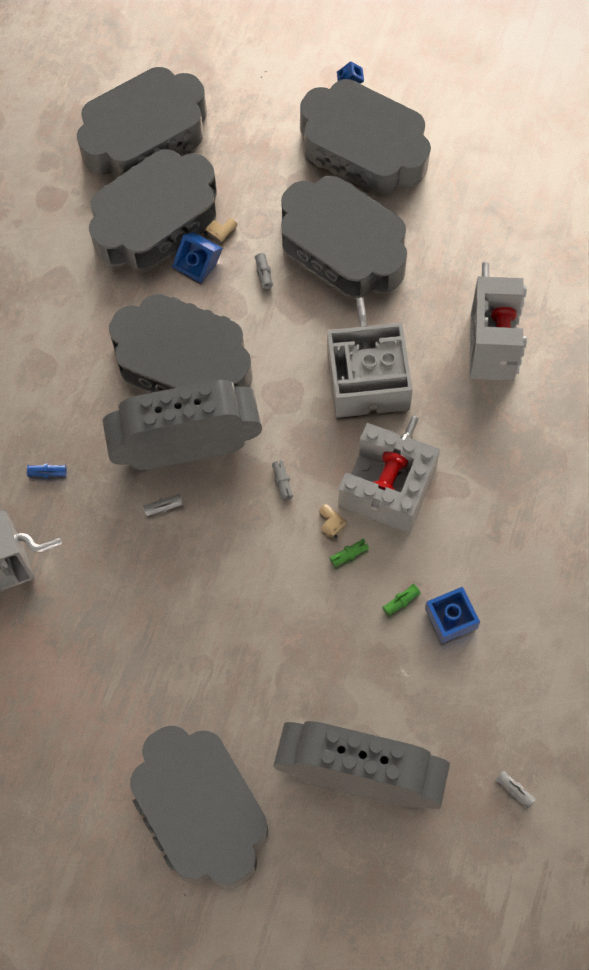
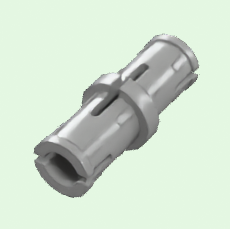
M259 253L255 255L258 267L257 274L260 276L262 288L269 289L273 286L270 275L271 268L268 266L266 254Z
M279 460V464L278 461L272 463L281 499L286 500V497L290 499L293 497L289 484L290 477L286 474L283 460Z
M178 494L165 499L163 497L159 498V501L143 505L148 517L162 511L166 513L169 509L183 505L181 495ZM172 502L171 504H168V505H165V506H162V507H159V508H155V507H157V506H160V505H163V504Z
M505 771L495 780L509 792L510 797L514 796L526 809L536 800L522 788L520 782L517 783Z

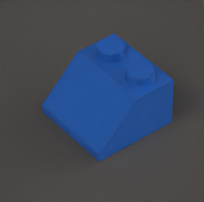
M194 232L184 234L172 267L203 283L216 266L223 248Z

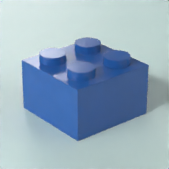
M463 586L426 601L425 610L441 644L478 629L480 620Z

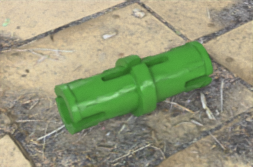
M363 538L351 546L347 545L344 547V550L330 556L329 559L331 563H334L333 566L336 568L348 560L352 561L355 559V556L368 550L369 546L367 543L365 544V539Z
M412 584L401 594L397 593L393 600L382 606V609L388 617H391L402 607H407L408 603L420 595L421 592L415 584Z

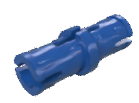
M49 463L44 465H27V477L44 476V478H49L50 476L66 477L67 475L66 465H49Z

